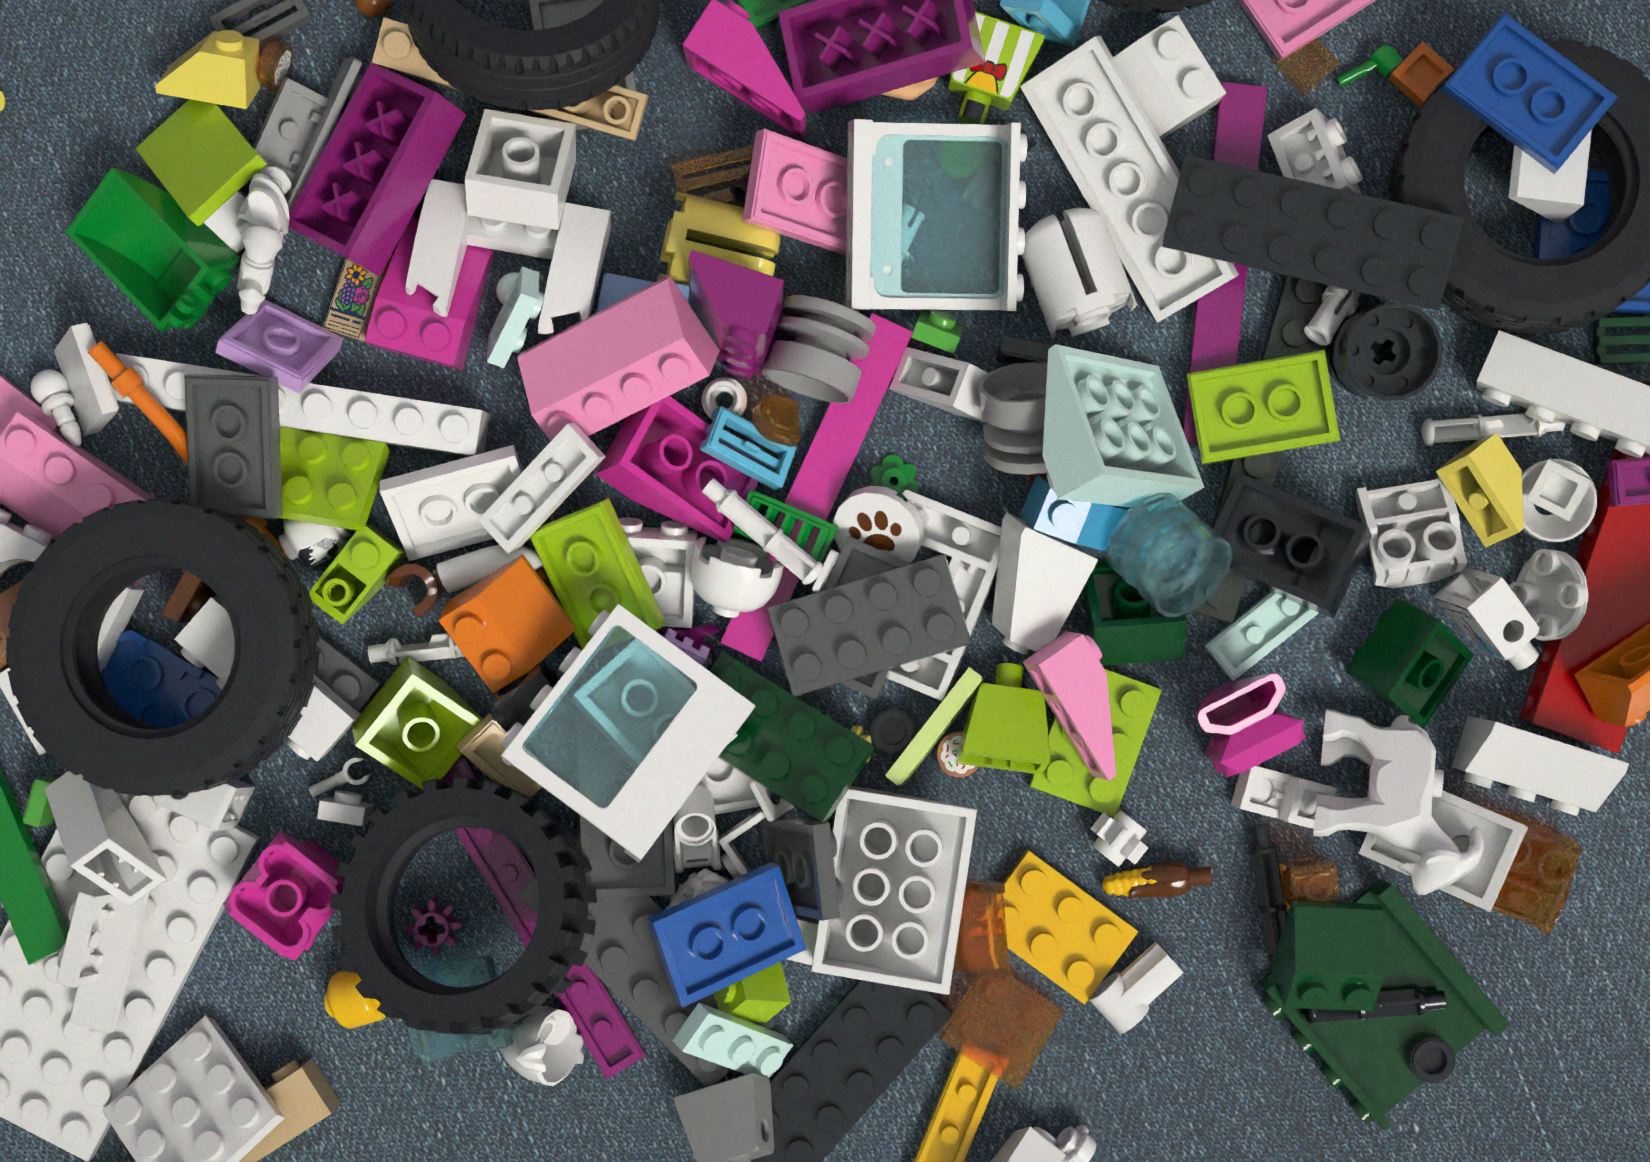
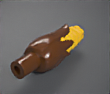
M1164 861L1146 866H1131L1130 871H1122L1106 876L1102 882V887L1109 895L1130 896L1131 899L1137 897L1173 898L1188 893L1190 886L1212 885V873L1210 866L1187 868V864L1184 862Z

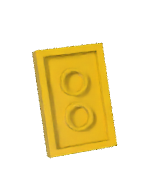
M1028 849L974 920L977 926L1084 1005L1138 933L1137 929Z

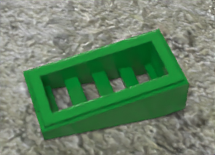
M751 489L745 501L756 511H759L761 504L767 506L768 509L764 517L769 522L774 524L779 512L786 514L780 528L787 537H789L796 519L803 521L795 540V544L801 549H804L813 526L821 529L809 555L817 562L820 561L823 565L838 526ZM735 524L733 532L752 539Z

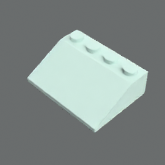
M1057 344L1048 349L1042 456L1048 471V483L1056 493L1057 499L1162 511L1205 488L1159 366Z

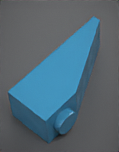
M1036 474L1020 517L1034 530L1074 544L1143 561L1161 522L1160 517L1135 508L1057 499L1056 493L1051 489L1047 477Z

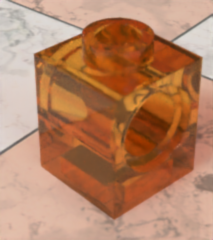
M1324 856L1279 862L1287 909L1290 908L1292 900L1341 902L1336 862Z

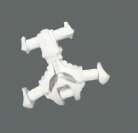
M268 165L253 176L249 186V194L242 203L236 222V227L241 234V240L246 250L242 254L237 280L240 291L238 292L241 299L242 312L248 315L255 314L265 299L264 295L268 292L271 285L275 264L274 258L282 248V239L289 229V209L284 195L292 189L289 175L278 166Z

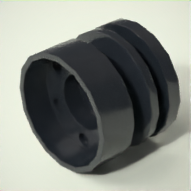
M1405 303L1363 305L1357 308L1353 314L1345 317L1332 337L1333 340L1327 345L1326 361L1333 379L1346 392L1363 399L1404 400L1419 394L1435 379L1442 362V340L1436 324L1422 310ZM1372 344H1381L1379 351L1384 355L1382 360H1373L1375 352L1370 349Z

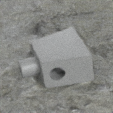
M751 1073L674 1097L677 1112L696 1162H751L753 1159L773 1153L774 1133L771 1084L768 1077Z

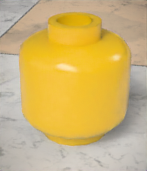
M341 970L336 972L329 980L327 992L324 996V1005L327 1013L347 1029L357 1028L386 1018L384 1014L377 1010L381 1004L379 1001L363 998L355 988L362 981L359 975Z

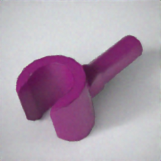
M704 623L691 629L662 626L654 630L665 635L670 628L677 632L676 638H679V640L683 641L685 636L693 640L692 647L699 650L701 645L710 650L716 647L705 643L702 635L718 633V628L712 623Z

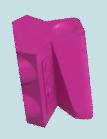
M1269 673L1230 681L1204 695L1197 710L1196 719L1203 731L1214 733L1204 756L1210 759L1216 773L1223 772L1225 777L1242 773L1300 744L1306 738L1302 729L1304 720L1296 719L1287 713L1275 710L1286 691L1285 684L1280 675Z
M279 831L268 847L262 851L260 857L239 884L233 888L223 905L228 915L279 955L296 961L304 949L307 951L310 949L318 931L336 910L330 908L331 894H342L345 878L335 875L340 861L312 840L302 843Z

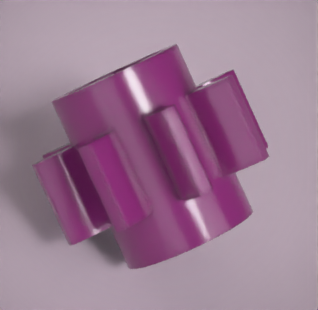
M435 896L429 899L427 911L417 905L411 910L412 915L417 918V921L405 928V932L415 934L418 940L414 947L416 951L423 946L432 947L433 955L438 956L442 951V943L444 941L451 947H455L460 942L453 932L455 929L461 928L465 924V920L455 919L452 911L455 909L456 903L453 902L447 907L439 906L438 899ZM433 916L435 917L436 924H444L445 927L437 936L434 929L426 927V923Z

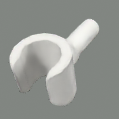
M358 757L350 759L345 763L342 771L309 786L310 794L314 797L348 782L353 785L363 784L369 779L371 774L364 776L360 780H355L349 775V767L353 763L364 759Z

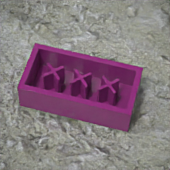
M816 0L778 12L794 93L799 103L812 114L986 63L973 0Z
M370 63L289 213V228L328 251L380 276L466 114L438 92L374 63Z

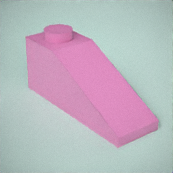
M1066 631L1024 660L1023 663L1091 775L1110 781L1116 776L1107 673L1099 661L1102 658V653L1094 640L1088 635L1084 636L1081 633Z

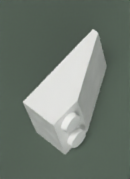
M1178 15L1138 39L1113 57L1160 139L1165 138L1210 110L1226 95V91Z

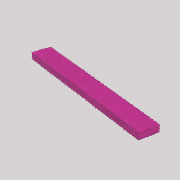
M873 313L869 319L877 327L873 340L866 342L870 347L868 356L860 360L850 359V362L862 371L853 402L850 404L830 403L785 500V504L825 521L831 512L913 331ZM781 512L774 524L778 529H780L786 515ZM796 519L788 537L794 543L803 524V521ZM813 526L803 549L811 554L821 530ZM768 552L767 558L776 562V558ZM784 566L780 583L772 598L761 608L750 612H739L738 617L731 618L720 643L762 661L775 633L768 607L790 601L799 578Z

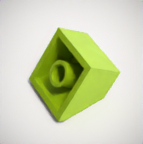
M407 656L352 725L355 746L424 790L422 782L435 778L441 780L462 755L457 744L483 718L444 680Z

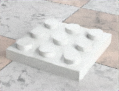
M206 1015L102 1110L136 1162H239L285 1119L282 1112L215 1019Z

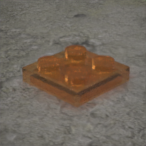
M985 961L938 1039L1012 1089L1018 1090L1064 1011L992 962Z

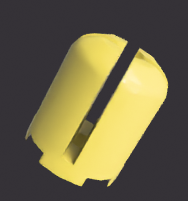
M676 192L674 200L682 201L683 203L680 212L674 211L673 218L670 219V222L668 221L660 261L668 263L667 275L660 273L657 281L670 275L674 283L690 286L688 258L691 249L773 276L776 264L763 258L773 259L774 254H778L780 246L779 233L743 222V207Z

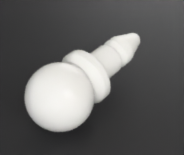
M55 370L40 371L31 381L30 389L33 397L42 404L41 409L45 415H53L58 427H61L62 435L73 446L79 447L81 445L80 427L75 422V417L70 409L74 404V399L71 394H68L69 386L66 378Z

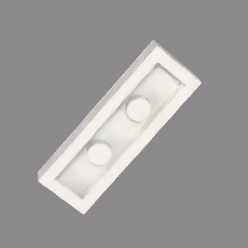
M567 423L478 521L507 554L516 552L606 456L576 423Z

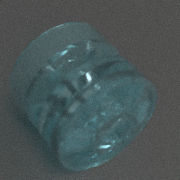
M1172 493L1154 494L1144 498L1130 508L1113 529L1108 539L1105 554L1108 565L1120 574L1127 583L1137 588L1138 593L1165 617H1179L1193 611L1208 600L1223 582L1232 560L1230 544L1204 521H1200L1199 516Z

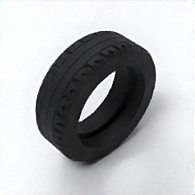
M404 0L412 40L419 49L422 58L426 60L432 70L437 72L439 77L447 81L449 85L473 98L492 105L519 110H549L575 105L594 98L620 83L636 68V65L643 60L646 52L649 51L652 40L657 32L660 12V0H603L590 13L568 24L548 29L520 30L487 22L467 11L456 0Z

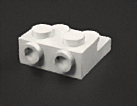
M619 518L666 622L664 627L692 628L694 587L690 575V564L694 543L698 539V531L688 530V526L675 520L662 522L661 528L643 527V521L637 518Z

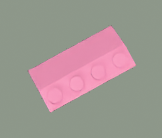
M670 275L519 353L517 359L531 415L551 442L567 423H576L587 436H590L710 376L720 350Z
M16 412L0 435V503L33 526L51 534L53 540L72 524L83 522V517L105 507L113 509L114 504L138 499L142 501L156 499L81 446H73L61 432L54 430L33 414ZM144 577L132 584L138 586Z

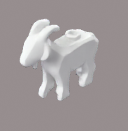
M1326 709L1321 766L1333 765L1344 757H1356L1371 766L1369 771L1368 797L1352 799L1318 794L1313 836H1329L1338 830L1364 831L1373 833L1393 846L1420 855L1418 863L1399 864L1398 867L1410 875L1412 889L1418 895H1426L1448 886L1473 870L1478 865L1484 850V838L1480 829L1477 827L1472 828L1470 847L1468 851L1462 852L1440 829L1431 816L1432 797H1442L1444 770L1435 769L1436 749L1429 738L1428 732L1410 723L1408 715L1397 717L1390 727L1383 728L1370 724L1362 717Z

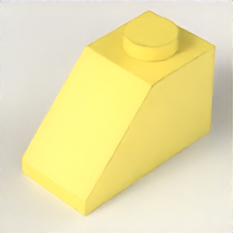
M233 30L213 31L169 66L156 84V93L247 109L260 90L259 39L243 36L241 33Z
M1497 432L1464 448L1436 471L1485 548L1524 529L1522 470Z

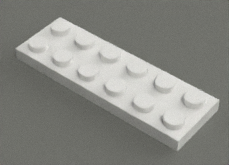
M1101 36L1093 37L1020 86L1088 205L1105 218L1119 258L1157 323L1239 275L1233 263L1162 247L1180 172Z

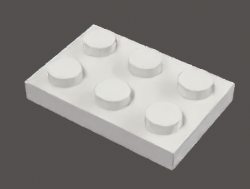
M514 445L380 480L381 496L409 561L494 539L478 519L523 472Z
M1442 790L1441 798L1432 797L1431 816L1462 852L1468 851L1470 847L1472 828H1479L1484 838V850L1478 865L1454 883L1439 890L1491 912L1528 827ZM1369 832L1359 851V854L1410 876L1408 873L1398 868L1399 864L1418 863L1420 860V855L1393 846Z

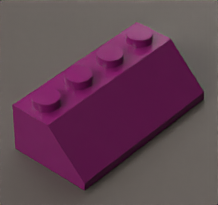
M691 249L688 258L691 308L720 350L717 356L719 363L725 365V370L736 377L751 379L752 375L763 378L762 369L771 342L776 340L778 334L777 324L779 318H781L784 280Z

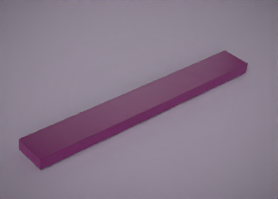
M1222 82L1221 85L1226 91V95L1217 104L1211 160L1258 171L1267 87ZM1233 264L1239 274L1237 277L1196 300L1188 373L1237 365L1247 276L1246 266ZM1186 382L1182 429L1188 444L1198 445L1188 384Z
M463 754L441 779V781L449 783L453 782L454 776H468L480 781ZM478 827L454 829L522 942L527 947L533 935L538 915L518 894L536 877L530 861L516 844L495 831ZM585 963L582 966L572 965L566 975V978L572 982L564 993L554 992L563 1009L573 1018L577 1032L582 1034L585 1045L606 1079H609L645 1057L646 1051L603 981Z

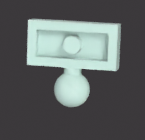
M523 266L519 273L512 272L504 275L498 281L496 287L497 297L503 306L488 336L487 362L502 368L505 367L512 352L518 354L522 349L527 333L525 325L529 318L535 320L538 317L543 304L544 293L539 292V272Z

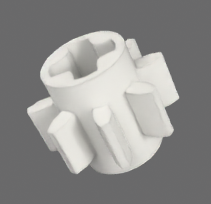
M1121 810L1113 819L1103 812L1091 827V830L1099 836L1092 846L1118 867L1126 858L1136 865L1148 849L1140 841L1147 831Z

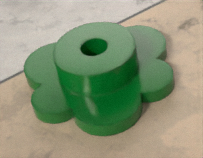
M888 455L883 459L881 466H874L871 469L870 477L874 482L870 486L888 487L898 492L896 496L907 500L902 494L905 490L916 494L919 492V485L913 479L917 473L916 468L912 464L904 465L903 460L897 455ZM892 477L898 480V484L895 486L889 482Z

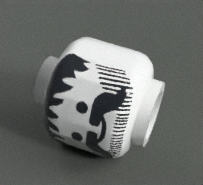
M283 519L285 533L279 536V541L286 555L291 560L299 558L307 566L314 567L338 555L347 544V537L351 536L352 533L351 529Z

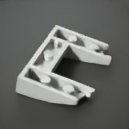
M432 179L428 185L415 236L405 285L406 293L411 296L419 284L438 297L433 304L434 312L440 316L447 317L467 245L550 259L552 261L538 324V333H554L552 317L579 312L580 321L591 315L611 232L610 210L565 203L559 230L467 215L464 184Z
M905 490L902 494L917 508L923 521L924 540L921 546L952 558L949 568L971 637L994 578L997 576L1002 527ZM967 646L891 669L887 679L943 701L952 688Z

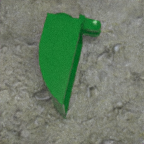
M111 167L65 231L161 332L181 326L188 329L198 322L208 311V305L215 298V294L222 291L231 282L233 276L230 272L241 259L205 223L198 227L191 221L170 194L133 174Z

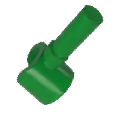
M1384 45L1363 64L1337 76L1336 80L1339 86L1342 87L1369 74L1375 68L1384 78H1387L1403 62V58L1392 46Z

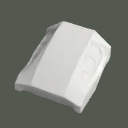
M1438 475L1436 479L1370 491H1367L1366 487L1357 488L1355 496L1361 523L1368 525L1372 534L1368 547L1373 569L1374 585L1394 589L1439 581L1464 570L1467 559L1462 542L1459 513L1454 497L1449 493Z

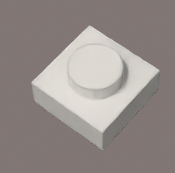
M1550 458L1526 500L1570 521L1593 479Z
M335 791L334 797L329 796L320 800L317 819L364 826L371 822L368 816L373 812L374 803L362 802V794Z

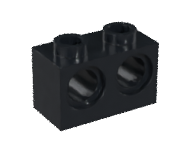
M545 658L531 671L504 686L491 696V700L495 705L491 709L492 714L506 732L516 722L524 726L535 712L529 706L540 690L546 684L554 688L560 680ZM566 696L561 699L542 725L567 709Z

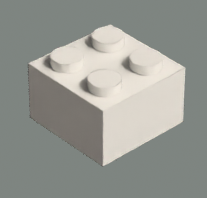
M484 109L465 176L467 215L559 230L576 163V124Z

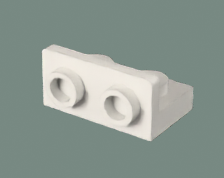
M1315 108L1267 135L1284 177L1361 194L1357 183L1362 181V175L1354 159L1351 156L1346 157L1342 144L1347 142V139L1336 118L1329 120Z

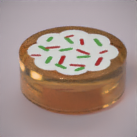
M274 40L265 47L257 68V79L260 84L275 90L280 88L284 78H287L293 57L291 46Z

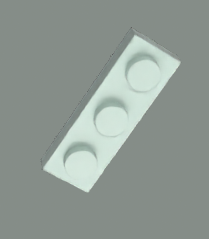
M702 1003L697 1004L672 1040L682 1052L747 1075L754 1073L769 1079L780 1068L783 1059L793 1046L783 1034Z

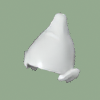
M550 1007L539 1015L530 1014L521 1020V1025L514 1028L492 1030L493 1042L499 1048L506 1062L528 1080L554 1086L569 1075L575 1064H583L584 1052L582 1047L584 1038L582 1034L577 1033L573 1018L564 1010Z

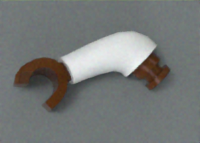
M500 545L482 548L437 563V569L420 564H403L393 569L387 576L384 585L404 588L408 580L416 575L423 579L427 587L426 597L411 609L417 618L427 615L438 605L443 590L451 593L468 589L523 554L553 596L556 594L553 586L550 587L546 582L549 578L542 569L543 565L536 550L522 545L516 552L509 554Z

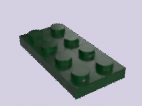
M722 651L709 671L753 703L755 708L736 732L738 736L724 748L718 758L816 821L828 822L875 750V747L872 743L799 698L794 697L791 693Z

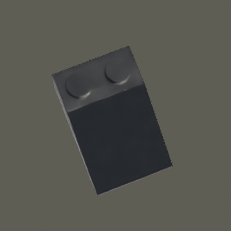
M1239 473L1200 556L1290 601L1334 619L1370 543L1372 534L1368 525Z

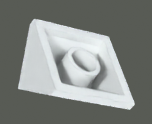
M1592 129L1555 174L1514 145L1509 198L1555 223L1564 222L1584 205Z

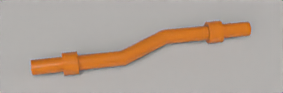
M103 341L97 343L88 351V354L113 380L111 386L123 399L128 396L167 438L188 467L186 432L143 386L142 383L145 380L132 366L127 368ZM237 517L257 528L261 534H266L283 550L280 542L265 527L268 523L264 518ZM283 550V551H282L283 556H284V557H287L285 551Z

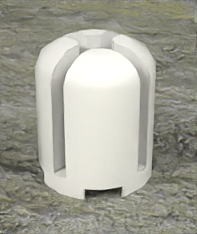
M1076 207L1064 210L1063 216L1065 220L1061 221V226L1057 217L1052 214L1039 220L1025 234V248L1022 258L1052 338H1055L1057 330L1069 329L1072 337L1091 332L1110 324L1108 317L1111 313L1119 310L1126 304L1130 312L1137 306L1106 220L1095 209Z

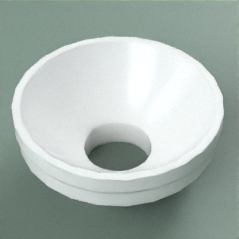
M1554 459L1590 477L1580 466L1573 462ZM1544 460L1528 467L1522 473L1523 530L1530 536L1546 542H1562L1573 539L1590 525L1595 516L1597 493L1594 483L1592 481L1570 521L1553 513L1549 515L1540 514L1535 509L1534 504L1526 499L1548 461Z

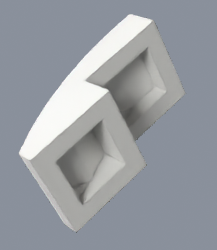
M1256 765L1239 774L1231 806L1314 829L1317 795L1322 794L1335 797L1337 788Z

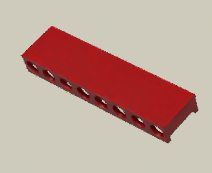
M1650 381L1642 382L1650 386ZM1614 447L1610 461L1634 459L1637 457L1622 453ZM1644 453L1642 458L1650 457V455ZM1607 469L1597 495L1595 516L1590 525L1585 529L1575 557L1582 571H1584L1583 573L1587 581L1589 596L1586 613L1578 628L1567 637L1545 642L1519 719L1619 754L1628 727L1598 721L1574 675L1650 623V504L1611 507Z

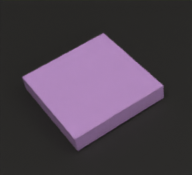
M264 299L255 314H245L218 340L215 353L262 376L278 377L279 384L300 393L340 351L343 338Z

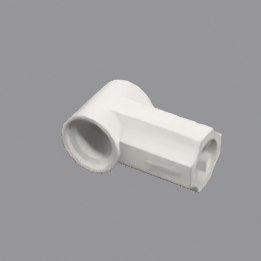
M1154 942L1121 973L1115 972L1104 979L1091 995L1089 1001L1116 1031L1122 1034L1138 1024L1147 1014L1149 1004L1184 972Z

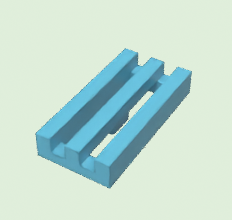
M722 406L714 409L711 416L714 419L713 423L708 425L705 432L708 435L707 439L702 441L699 449L773 490L782 488L796 447ZM724 425L782 456L781 460L763 452L758 446L748 441L745 442L723 430Z

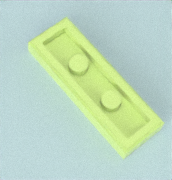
M970 667L965 671L885 776L897 786L906 784L971 700L979 684L984 683V678Z

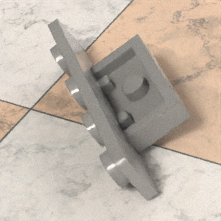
M356 58L344 59L327 98L289 78H284L253 147L266 161V166H278L289 175L292 189L284 195L289 213L315 167L327 140L330 139L342 116L340 111L346 98H352L363 77L362 74L358 73L362 62Z

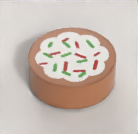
M963 731L948 733L940 740L936 749L938 764L944 772L953 777L969 776L979 767L956 764V755Z

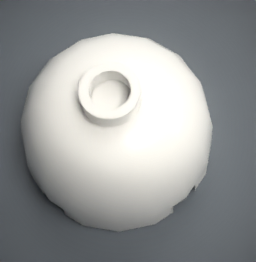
M707 537L697 539L691 556L690 575L694 590L705 602L713 605L712 611L725 617H738L739 612H750L763 607L775 594L781 580L784 565L777 559L774 562L767 558L768 551L762 550V546L731 537L725 543L717 541V545H705Z

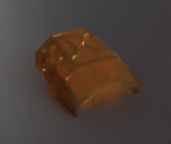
M1493 811L1526 825L1528 829L1492 910L1539 928L1542 933L1550 935L1569 896L1572 878L1583 848L1579 842L1550 827L1511 813ZM1462 900L1464 904L1469 905L1471 907L1474 906L1473 904Z
M967 879L953 970L969 971L990 978L1013 976L1012 967L1009 966L1003 893H1005L1004 883L984 879Z

